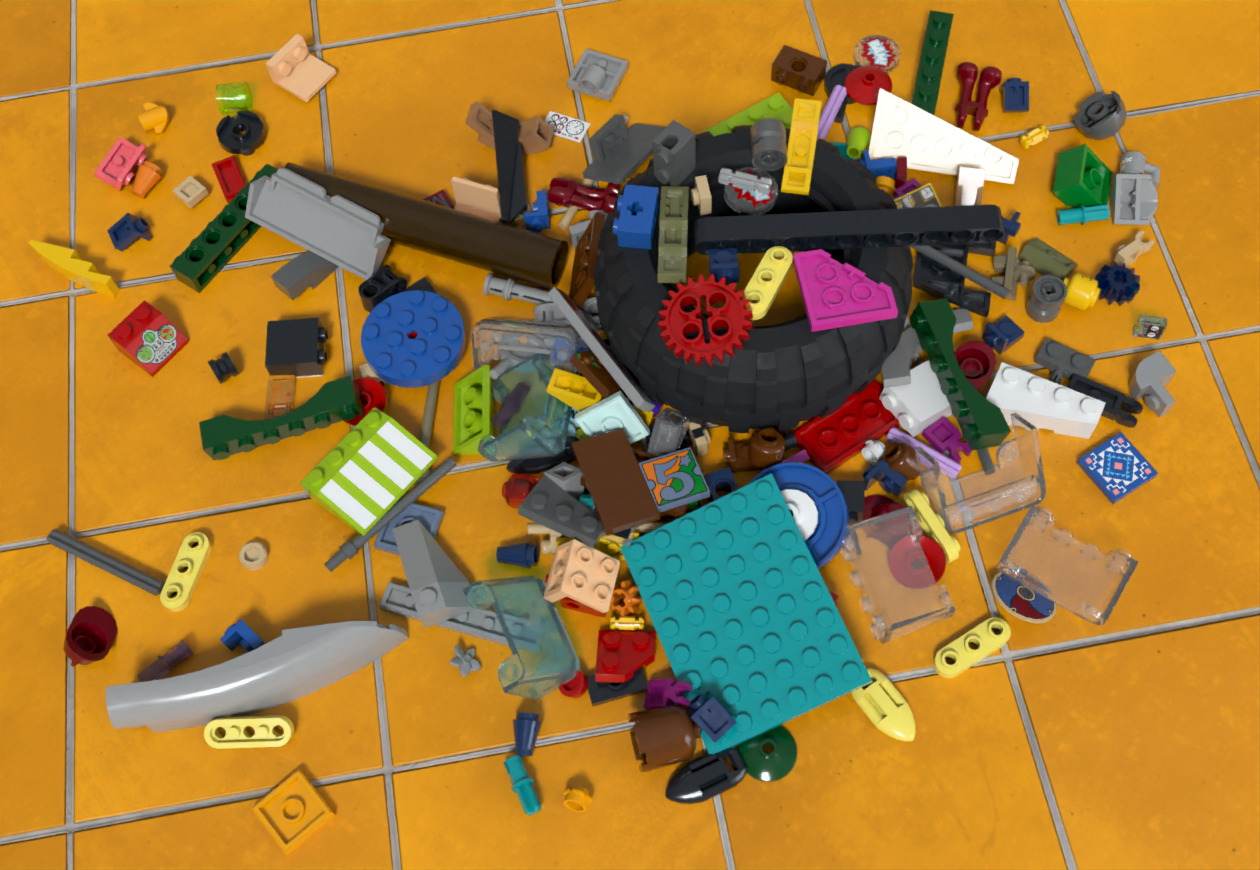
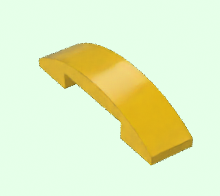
M795 98L787 149V163L784 166L781 192L809 195L822 101Z

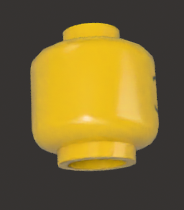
M1074 273L1071 279L1065 277L1063 282L1067 287V295L1063 303L1082 311L1086 310L1088 306L1093 308L1101 291V288H1098L1097 280L1081 273Z

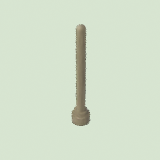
M440 380L428 385L419 440L427 448L430 445ZM428 468L414 484H419L431 473L430 469Z

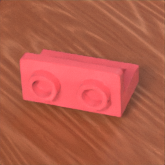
M119 137L94 172V177L121 191L125 185L129 186L135 177L134 171L147 160L148 156L145 155L146 146L141 144L140 147H137Z

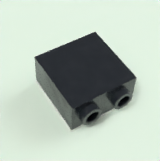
M319 317L268 321L265 367L272 380L324 376V365L327 364L325 342H328V331L326 327L322 326Z

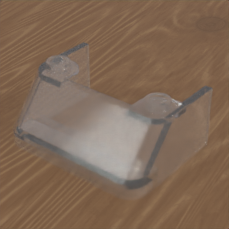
M1017 413L1010 414L1014 439L1005 441L997 449V465H994L995 472L991 475H985L984 470H980L950 481L948 473L939 467V463L920 446L915 448L922 487L935 513L939 514L943 519L945 529L949 532L960 533L1035 506L1044 499L1046 485L1037 428Z

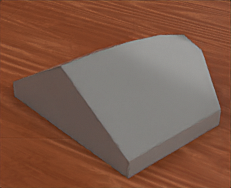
M1115 174L1109 199L1113 225H1149L1151 218L1157 210L1158 193L1150 174Z

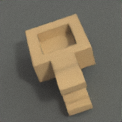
M1144 231L1138 232L1133 242L1129 245L1123 244L1115 251L1114 255L1116 257L1111 267L1117 273L1135 262L1139 255L1151 250L1155 241L1152 239L1148 243L1142 242L1141 239L1145 234Z

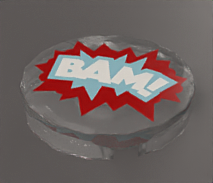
M872 35L861 39L857 43L853 60L855 65L859 67L873 66L889 74L899 65L901 52L894 40L886 36Z
M752 167L737 169V171L758 175V179H761V177L772 179V188L768 195L758 193L757 189L753 192L733 187L732 183L729 186L724 185L726 203L738 213L742 211L748 213V215L765 214L773 208L778 197V185L775 179L768 172Z

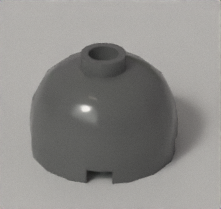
M1103 91L1088 97L1078 107L1080 112L1077 116L1076 114L1074 115V122L1087 138L1092 140L1108 139L1116 135L1125 124L1127 116L1126 107L1120 95L1115 91H1111L1112 94H1105Z

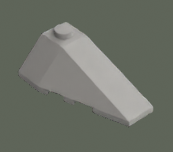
M419 520L392 529L411 595L424 628L478 609L469 581Z

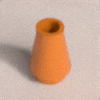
M144 161L143 165L138 167L131 193L144 199L145 195L161 179L160 174L162 170L155 164Z

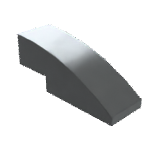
M308 250L282 266L271 275V278L280 291L294 300L307 287L310 286L314 290L339 266Z

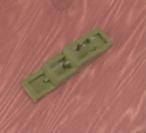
M661 186L658 283H686L689 187Z

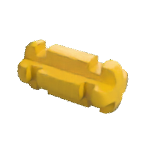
M1040 125L1039 128L1036 127L1025 133L1026 136L1021 135L1019 143L1024 149H1028L1029 146H1033L1046 139L1049 130L1045 125Z
M611 616L610 630L644 631V617L639 616V619H635V616H619V618Z

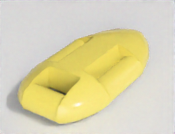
M867 667L866 669L874 683L864 690L861 687L851 692L854 700L880 731L897 740L913 741L916 734V725L908 702L883 673L877 669Z

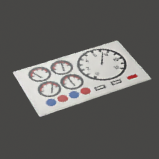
M552 111L548 113L545 122L554 128L553 135L578 143L582 141L591 124Z

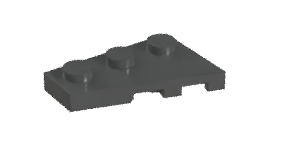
M545 475L519 506L518 515L571 539H575L591 548L595 547L605 532L597 515Z

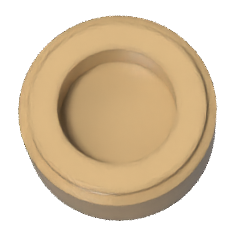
M259 542L247 543L239 552V560L248 570H259L268 562V551Z

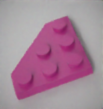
M822 249L793 254V264L811 332L897 318L898 309L890 286L882 282L878 284L865 277L866 273L848 263L844 265L831 258V254Z

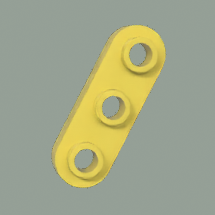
M775 246L766 251L744 290L745 297L743 300L758 301L756 304L750 302L751 307L747 309L752 310L753 318L750 320L761 319L767 314L792 268L793 256L785 247ZM768 278L770 281H763L762 279Z
M916 489L905 493L903 499L906 507L911 511L912 516L925 536L933 539L943 549L946 564L958 559L959 551L961 550L960 545L953 536H949L940 515L934 514L925 493L919 492Z
M191 533L183 540L161 591L160 600L162 604L172 612L182 611L189 605L211 554L212 543L203 533ZM199 542L197 547L192 548L194 543ZM184 567H188V570L186 572L181 573V570ZM178 592L176 597L170 598L172 593Z
M993 617L987 619L940 649L933 661L935 671L944 678H954L1007 643L1011 635L1009 625L1000 618ZM991 628H998L1001 634H994ZM968 643H975L978 646V649H971L968 646ZM945 658H952L955 664H947L945 662Z
M282 715L218 717L208 723L204 730L205 741L216 749L280 747L285 745L294 734L293 723L289 718ZM276 725L283 727V734L277 733ZM247 726L254 728V735L247 732ZM219 727H223L226 730L225 736L219 734Z

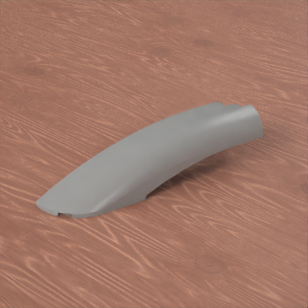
M345 621L282 630V636L248 653L215 666L166 679L107 686L106 706L108 716L115 729L137 728L145 725L153 732L204 726L218 717L248 716L291 702L345 678L409 639V635L400 626L389 624L386 628L383 624H377V621Z

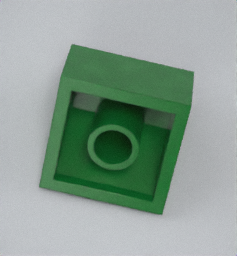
M1086 144L1059 153L1053 193L1069 207L1079 208L1080 205L1085 207L1107 205L1112 171Z

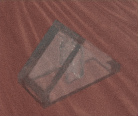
M666 408L656 417L647 453L660 457L678 451L691 422L690 419L682 416L679 411Z

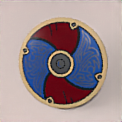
M1014 570L1001 571L994 576L991 584L993 595L998 603L1010 614L1032 623H1044L1050 621L1055 616L1057 611L1056 601L1048 588L1036 578Z

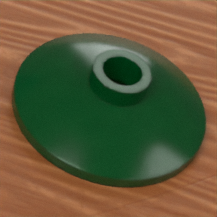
M782 726L775 727L738 745L739 753L747 766V774L760 781L773 782L780 780L791 772L796 763L797 746L795 740ZM764 745H771L774 751L766 754L762 750Z

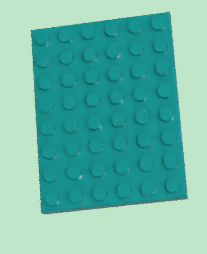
M772 473L620 547L636 586H639V593L677 681H684L693 686V690H687L683 693L685 699L691 702L698 694H705L707 691H710L737 722L715 743L700 728L701 737L709 754L733 748L873 682Z

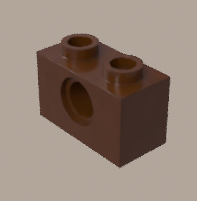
M784 45L772 64L771 80L780 85L798 90L801 93L814 96L825 78L827 60Z

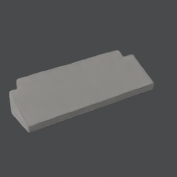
M286 168L278 169L276 173L272 174L271 178L264 175L250 183L245 218L365 280L369 279L379 270L391 239L381 235L385 224L381 222L377 214L339 195L333 197L327 195L326 190L322 186Z

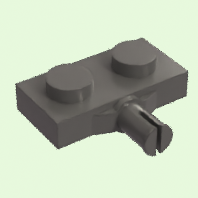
M1046 338L1034 362L1052 372L1049 381L1053 382L1055 379L1054 383L1059 384L1062 377L1071 379L1073 374L1087 378L1096 360Z

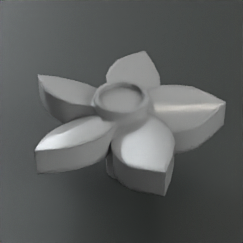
M458 645L454 646L456 657L451 659L449 664L459 668L461 676L465 678L470 671L474 672L481 669L479 662L473 659L475 649H469L464 653Z

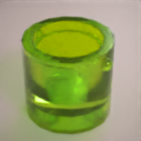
M246 81L216 85V100L222 115L237 114L238 111H252L251 92Z

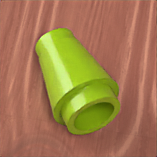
M856 127L848 133L847 155L850 158H859L863 150L870 145L871 135L866 128Z

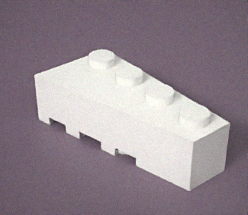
M1003 362L986 397L988 401L1000 408L1008 425H1012V423L1026 425L1028 429L1053 430V433L1085 439H1089L1106 404L1103 401Z

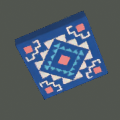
M1122 432L1084 455L1077 462L1112 504H1115L1149 482L1158 474Z

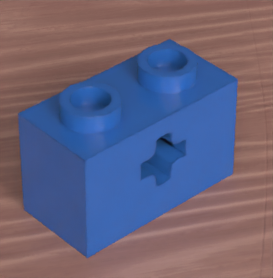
M625 184L624 194L618 196L617 212H620V216L615 218L613 223V235L618 237V246L652 250L659 208L658 187Z

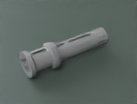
M488 273L483 287V294L486 296L493 294L504 297V300L507 301L514 298L538 305L554 303L548 296L549 291L517 284L512 278L508 280L497 278L492 273Z

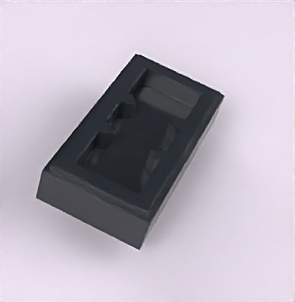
M642 666L633 672L634 676L625 683L596 682L595 674L587 676V688L592 707L646 692L648 687Z

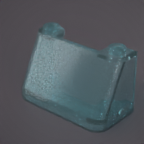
M543 351L511 367L500 377L494 379L493 397L505 407L499 437L495 438L492 435H487L481 438L478 452L491 462L553 457L565 449L572 407L546 392L554 369H562Z
M535 576L479 580L462 590L468 604L472 608L484 610L493 606L513 655L505 659L498 669V677L504 693L538 700L576 677L580 670V662L555 603L543 598L546 583Z

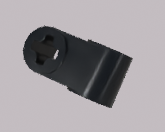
M382 266L374 275L359 286L358 291L363 308L371 312L383 300L406 289L407 280L404 277L397 276L391 266Z

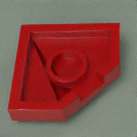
M599 630L595 671L596 682L625 683L634 676L633 672L641 666L645 665L647 667L655 661L656 631Z

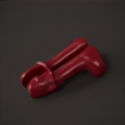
M964 62L958 65L956 71L957 79L961 84L960 100L955 107L956 124L958 128H963L967 115L975 116L972 130L979 131L984 119L988 116L987 101L990 91L1001 82L1002 72L996 67H986L981 71L978 80L976 102H973L971 98L978 75V67L974 63Z
M553 178L550 182L547 198L548 201L567 208L575 206L588 211L603 210L605 213H609L615 210L620 184L609 182L605 189H595L576 183L573 179Z

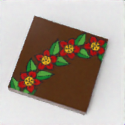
M592 350L575 353L570 359L576 369L603 398H607L620 390L622 393L624 392ZM632 375V377L639 384V381Z

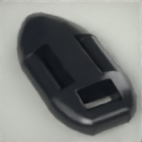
M560 436L531 445L515 455L508 463L506 470L518 475H533L550 470L562 462L570 464L576 460L571 443L577 442L579 439L575 436Z
M732 747L715 754L706 753L684 764L673 775L666 787L665 797L681 804L704 802L739 784L747 774V766L739 750ZM726 758L730 759L735 769L732 773H730L724 761Z

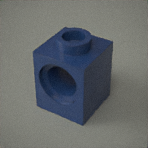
M730 467L704 475L710 490V497H708L710 503L723 497L717 494L719 491L724 490L732 493L739 489Z

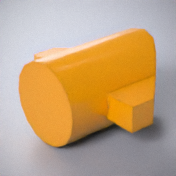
M150 102L143 104L146 111L137 114L145 132L155 129L157 135L163 134L170 121V115L163 106Z

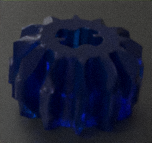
M1115 261L1110 266L1104 265L1095 277L1098 282V288H1101L1099 300L1107 299L1109 305L1116 302L1119 306L1124 304V302L1130 303L1140 290V276L1134 274L1135 268L1128 269L1125 263L1118 266Z

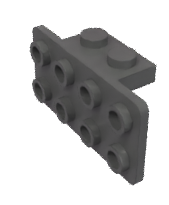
M615 114L589 139L594 162L583 171V177L613 184L625 182L653 154L652 141L666 127L635 123L627 129L623 115Z

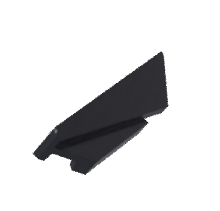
M492 110L502 223L510 225L519 214L522 216L527 211L523 151L521 143H518L520 124L518 119Z

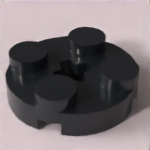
M238 111V115L231 118L227 115L219 122L216 129L221 147L232 154H243L245 156L254 154L256 148L262 144L266 134L265 127L258 115L249 111ZM243 130H245V133L242 135L236 134L237 132H242Z

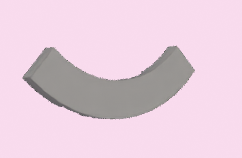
M967 309L952 310L957 319L953 333L973 329V320ZM912 326L902 333L896 349L887 357L882 365L884 388L911 384L910 367L914 355L916 356L922 350L919 337Z

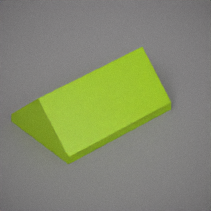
M487 364L454 384L453 454L494 453L495 383L494 379L490 377L489 371L491 368Z

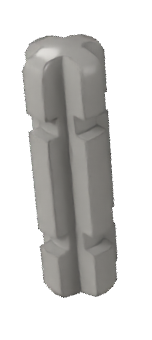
M721 168L718 177L720 184L729 186L732 183L733 187L753 192L757 189L758 193L766 195L770 193L772 188V179L761 177V179H758V175L737 170L736 173H733V169Z

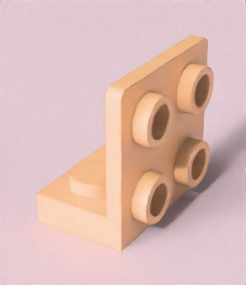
M298 34L265 63L273 83L305 102H308L336 74L335 68L309 54L304 38Z
M452 177L451 184L456 200L454 209L502 222L500 195L497 188L489 184L483 185L472 182L467 178Z
M575 539L556 547L543 598L553 603L569 597L597 611L606 613L609 611L620 561Z

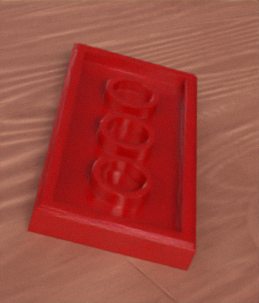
M876 379L859 394L856 392L851 394L846 399V402L831 415L822 419L820 416L814 418L793 432L798 442V448L800 450L805 449L810 458L809 461L826 474H829L859 454L866 446L865 442L867 440H880L893 427L897 428L900 426L897 418L890 410L883 406L882 401L879 399L884 388Z

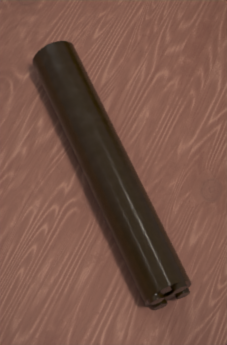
M288 162L285 166L286 169L322 186L326 190L327 195L331 197L339 195L377 214L381 222L385 224L381 235L391 239V243L551 290L558 286L563 276L568 258V243L565 240Z

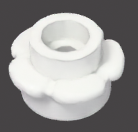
M867 440L865 442L866 446L861 450L862 456L870 464L877 465L883 459L882 456L886 447L878 440Z

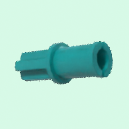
M1106 204L1089 207L1080 205L1079 208L1057 210L1058 226L1075 223L1085 225L1086 222L1107 220L1110 210Z
M520 755L512 756L503 763L513 785L511 789L517 793L525 814L529 816L534 815L541 810L540 802L532 786L534 780L529 777L522 757Z

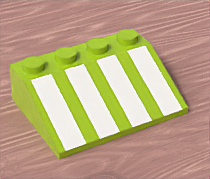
M374 407L300 482V485L314 502L359 534L365 536L438 457L393 418Z

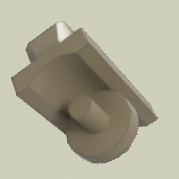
M1016 247L1008 248V255L994 256L995 273H1006L1005 276H993L992 281L1010 290L1007 296L1008 300H1016L1018 281L1020 286H1026L1028 281L1035 278L1036 270L1029 266L1028 261H1022L1020 265V259L1016 257Z

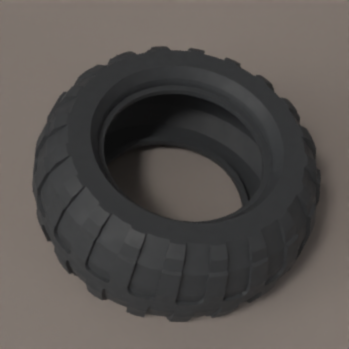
M752 125L734 126L732 133L713 136L709 131L695 135L696 168L679 185L680 187H689L687 259L695 253L693 223L700 218L898 209L892 197L876 185L874 175L857 160L849 161L842 157L840 150L835 145L820 138L816 141L809 195L781 192L784 167L779 170L765 172L756 169L752 165L750 136ZM786 128V146H787V149H788L789 136H790V130H791V129H788V128ZM653 159L649 161L648 167L643 173H638L634 178L629 179L626 183L628 185L658 187L659 208L652 250L618 246V237L613 235L614 219L620 216V212H617L616 202L615 210L608 213L599 235L598 256L594 266L593 277L598 317L601 327L610 341L611 350L619 363L639 380L640 387L653 401L659 405L671 406L680 411L684 419L700 425L708 422L727 426L729 432L749 433V429L772 427L778 432L796 428L799 422L812 417L817 418L820 416L822 419L831 415L846 402V399L855 392L859 394L880 373L884 361L896 349L900 341L911 303L913 257L910 246L824 250L831 254V258L843 265L848 263L866 273L865 277L878 284L882 282L890 286L898 309L897 318L811 332L807 314L805 313L793 320L780 324L753 326V329L745 330L749 334V340L740 339L743 350L734 347L732 349L734 358L725 354L723 355V364L717 358H714L711 367H709L707 360H702L701 365L698 367L695 358H692L686 364L684 354L676 358L674 355L675 348L672 350L667 349L666 343L668 340H662L660 333L664 330H660L658 322L663 320L659 316V311L666 310L662 301H671L668 293L669 290L676 293L679 292L673 283H658L657 276L661 186H670V182L663 184L654 176ZM721 168L733 169V173H736V170L748 172L751 169L754 175L759 173L760 179L761 177L772 179V183H774L772 188L774 190L771 196L773 199L766 202V205L762 202L758 203L755 208L751 200L746 201V197L737 199L739 192H734V187L718 182ZM706 175L712 197L711 214L701 216L698 205L693 206L691 189L695 188V177ZM625 185L620 191L619 195L624 194ZM688 305L683 311L692 312L696 308L693 305ZM703 313L704 321L702 324L705 330V343L708 344L710 343L709 316ZM719 328L714 334L723 336L728 332V329ZM695 331L690 332L685 338L689 340L695 339L699 333Z

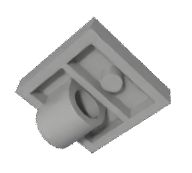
M585 49L567 81V88L610 102L629 68L628 61Z

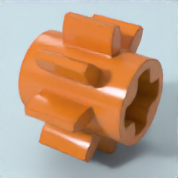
M630 580L622 581L621 584H615L610 603L612 606L611 610H620L621 616L629 615L630 612L640 611L638 605L642 601V597L638 590L639 586H631Z

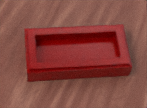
M234 155L212 163L227 203H230L239 191L246 186Z

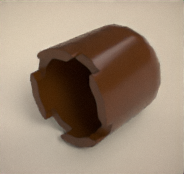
M666 706L628 713L629 723L634 722V731L630 732L635 758L636 761L641 759L643 761L639 766L641 773L684 762L693 756L696 749V738H701L699 725L694 720H691L689 713L680 706Z

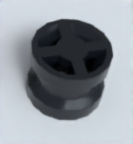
M227 352L221 354V358L217 360L211 359L208 361L220 384L224 383L226 378L230 376L235 377L239 375Z

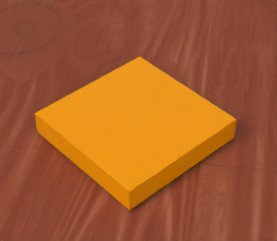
M300 769L251 808L287 856L336 816Z

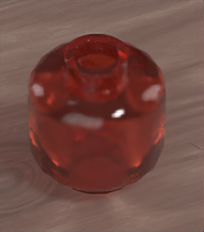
M512 474L502 486V496L505 498L507 505L511 508L519 509V506L539 482V479L534 475Z

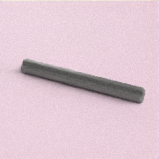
M57 529L51 530L47 536V541L50 544L155 596L161 594L164 587L162 580Z

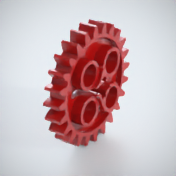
M699 274L698 282L695 283L691 277H688V286L686 287L681 283H677L678 293L669 290L668 293L671 301H662L666 310L659 311V316L663 320L658 322L660 330H664L660 333L662 340H668L666 343L667 349L672 350L675 348L674 355L676 358L684 354L686 364L692 358H695L698 367L701 365L702 360H707L709 367H711L714 358H717L721 364L724 363L723 355L725 354L734 358L732 350L734 347L743 350L740 339L749 340V334L745 330L753 329L752 322L749 321L753 318L752 310H747L751 307L749 299L743 300L745 297L744 291L736 292L737 286L735 282L727 286L726 277L724 276L719 282H716L714 274H711L708 281H704L703 275ZM702 297H706V309L709 316L710 343L708 344L705 343V330L702 324L704 321L701 306ZM717 301L725 302L722 308L715 309L712 307ZM688 305L697 306L692 312L683 311ZM719 328L728 329V332L723 336L714 334ZM695 331L699 333L695 339L689 340L685 338L690 332Z

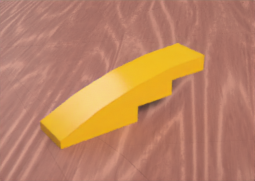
M30 239L29 245L54 271L87 289L116 298L120 289L111 276L100 274L93 263L82 261L74 249Z
M557 368L554 369L546 390L547 393L580 412L605 399L585 377ZM632 405L649 428L654 412H645Z

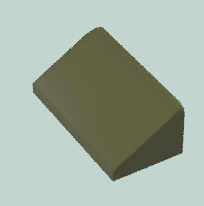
M1038 238L1028 242L1018 257L1021 262L1028 261L1029 266L1033 267L1039 274L1043 276H1056L1064 281L1065 277L1068 278L1078 266L1076 262Z

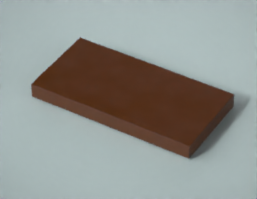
M598 212L594 214L575 248L569 297L579 310L595 286L593 277L594 266L598 256L599 235L605 219V215Z
M623 428L571 443L572 451L606 536L660 520V513Z

